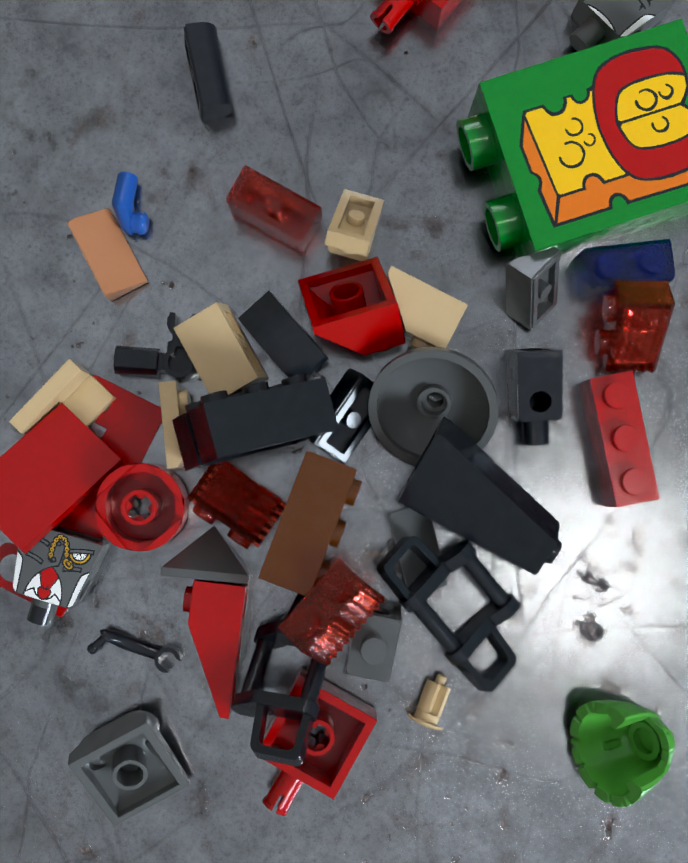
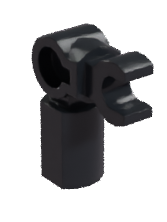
M170 312L167 318V326L173 336L172 340L167 343V352L165 354L161 353V350L156 348L116 346L113 364L115 374L159 377L160 373H167L172 380L180 383L191 380L196 374V369L173 329L177 326L176 313Z

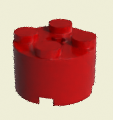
M154 463L125 465L110 473L99 486L95 510L96 522L104 537L119 548L131 551L153 550L173 539L184 526L190 509L188 494L180 478L164 466ZM137 497L139 499L149 498L152 503L148 507L151 513L150 516L147 513L141 515L136 513L134 509L139 505L136 500Z

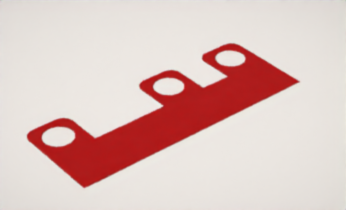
M92 375L116 397L109 409L94 421V423L106 428L101 440L121 458L123 464L120 467L141 463L162 423L161 407L97 375ZM99 486L70 512L58 526L103 539L104 535L100 531L95 517ZM13 543L2 544L0 546V561L7 555H17L18 547ZM0 575V587L32 603V597L13 591V582L6 581ZM58 606L56 615L62 618L67 608Z

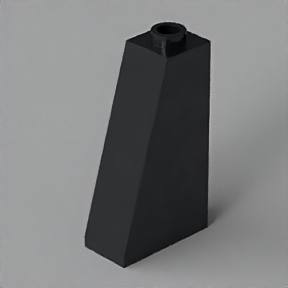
M443 416L407 479L398 502L536 576L545 562L549 565L554 562L561 550L562 542L558 540L560 522L456 424Z

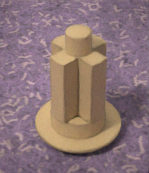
M437 674L435 681L427 679L415 714L407 713V716L414 722L434 730H443V727L437 724L451 690L444 686L447 679L444 674Z

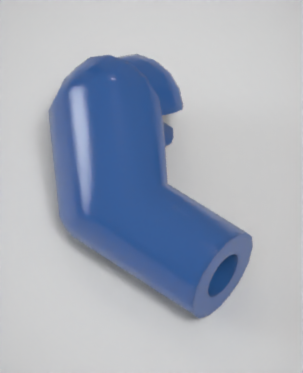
M120 172L117 175L112 207L122 231L130 236H133L134 233L144 235L149 229L148 215L145 212H135L134 207L138 178L130 172Z

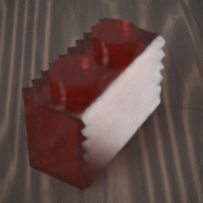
M246 165L226 197L233 216L238 215L240 221L246 219L247 225L253 223L255 229L260 227L262 233L268 231L269 237L275 235L276 240L282 239L284 245L290 243L291 249L297 247L298 253L305 251L322 220L321 206Z
M614 281L612 295H605L603 299L602 318L604 328L597 329L594 338L595 354L601 355L604 370L608 372L612 370L616 372L633 370L634 373L638 370L642 373L646 371L653 373L656 370L675 306L668 281Z
M228 461L209 465L187 497L188 500L195 504L191 510L194 514L213 525L216 519L230 528L227 536L246 549L251 544L258 548L263 544L282 516L287 503Z
M338 558L278 628L301 653L324 665H331V658H337V651H343V645L349 644V638L355 637V631L361 630V624H367V617H373V610H379V604L385 603V597L359 572Z

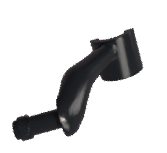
M101 629V636L87 646V651L90 654H95L102 645L109 642L121 649L154 659L157 669L164 673L170 671L169 665L163 660L164 652H171L179 661L183 659L181 648L175 644H167L160 648L111 629Z

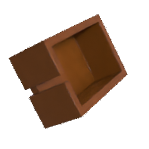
M306 451L260 571L259 579L306 597L310 596L313 587L322 590L331 566V561L324 559L328 546L338 547L346 526V521L339 519L345 503L351 506L354 505L362 481L355 479L358 469Z

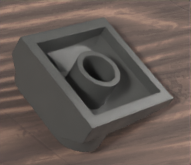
M131 711L85 736L80 744L69 754L68 766L113 826L120 824L190 785V779L160 733V725L157 718L147 711Z

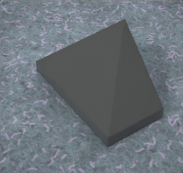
M213 526L161 567L160 576L248 584L251 581L252 571L217 528Z

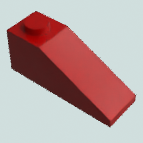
M195 579L193 586H186L183 612H189L188 626L219 717L229 719L233 711L231 705L236 691L249 583Z

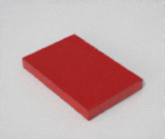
M63 403L59 404L0 457V530L24 554L30 551L100 486L110 473L123 464L121 458Z

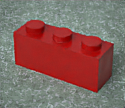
M633 370L591 378L578 383L604 507L617 508L660 499Z

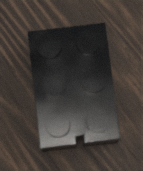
M299 374L281 380L282 384L269 387L268 382L256 383L242 388L240 393L229 396L227 390L201 396V401L185 405L186 413L172 420L185 471L299 444L339 429L325 377L308 381L307 374Z

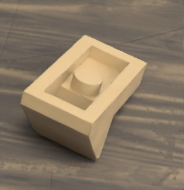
M344 189L327 230L324 245L328 246V251L359 261L367 260L384 200Z
M176 380L158 382L167 469H181L184 467L172 420L186 413L184 406L191 403L189 390H182V384Z

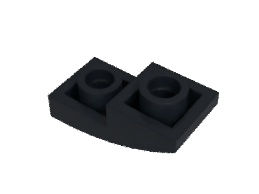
M267 291L238 318L287 377L299 374H307V377H309L329 359L271 291Z

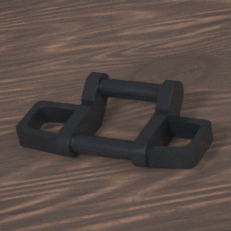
M406 536L401 538L377 564L376 570L399 599L401 606L408 613L413 612L445 649L444 656L453 666H456L477 690L493 692L517 662L516 654L496 627L515 615L521 607L520 602L512 593L507 594L475 555L477 550L468 539L460 541L437 557L418 537ZM410 548L427 567L407 588L395 573L394 565ZM463 567L492 603L480 610L456 637L426 600L450 573ZM487 638L498 653L499 659L497 664L484 678L468 659L484 639Z
M312 590L309 597L297 594L284 621L271 622L257 628L254 637L256 647L241 692L235 694L231 709L235 713L254 717L250 747L257 758L291 766L303 764L313 723L317 721L320 711L317 701L331 653L337 651L340 640L339 633L347 611V604L343 595ZM315 604L334 608L328 629L297 624L306 606ZM288 645L314 650L300 697L260 690L273 649ZM267 715L301 721L296 742L292 749L284 750L263 745Z

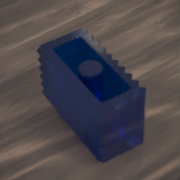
M670 239L584 248L580 254L574 257L577 292L582 299L587 295L592 297L595 294L597 296L602 294L608 296L611 293L616 295L619 292L624 294L627 291L633 293L636 290L641 292L644 289L647 291L653 288L658 290L671 282L676 276Z

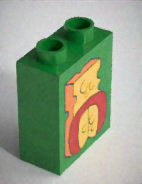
M682 18L480 82L469 111L470 117L460 119L456 123L458 141L467 167L470 171H474L487 166L497 198L483 203V213L490 239L498 252L514 247L517 258L555 247L560 250V256L688 215V35Z

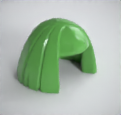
M605 699L583 704L575 712L577 715L573 717L570 726V735L573 737L570 739V743L574 745L572 748L574 762L580 765L577 770L588 788H595L594 794L605 803L611 802L612 806L628 807L636 804L655 788L669 770L675 751V738L672 731L662 722L659 715L653 711L630 702Z

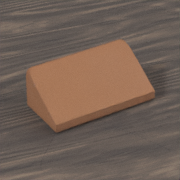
M110 208L79 216L67 222L103 294L110 301L148 283Z

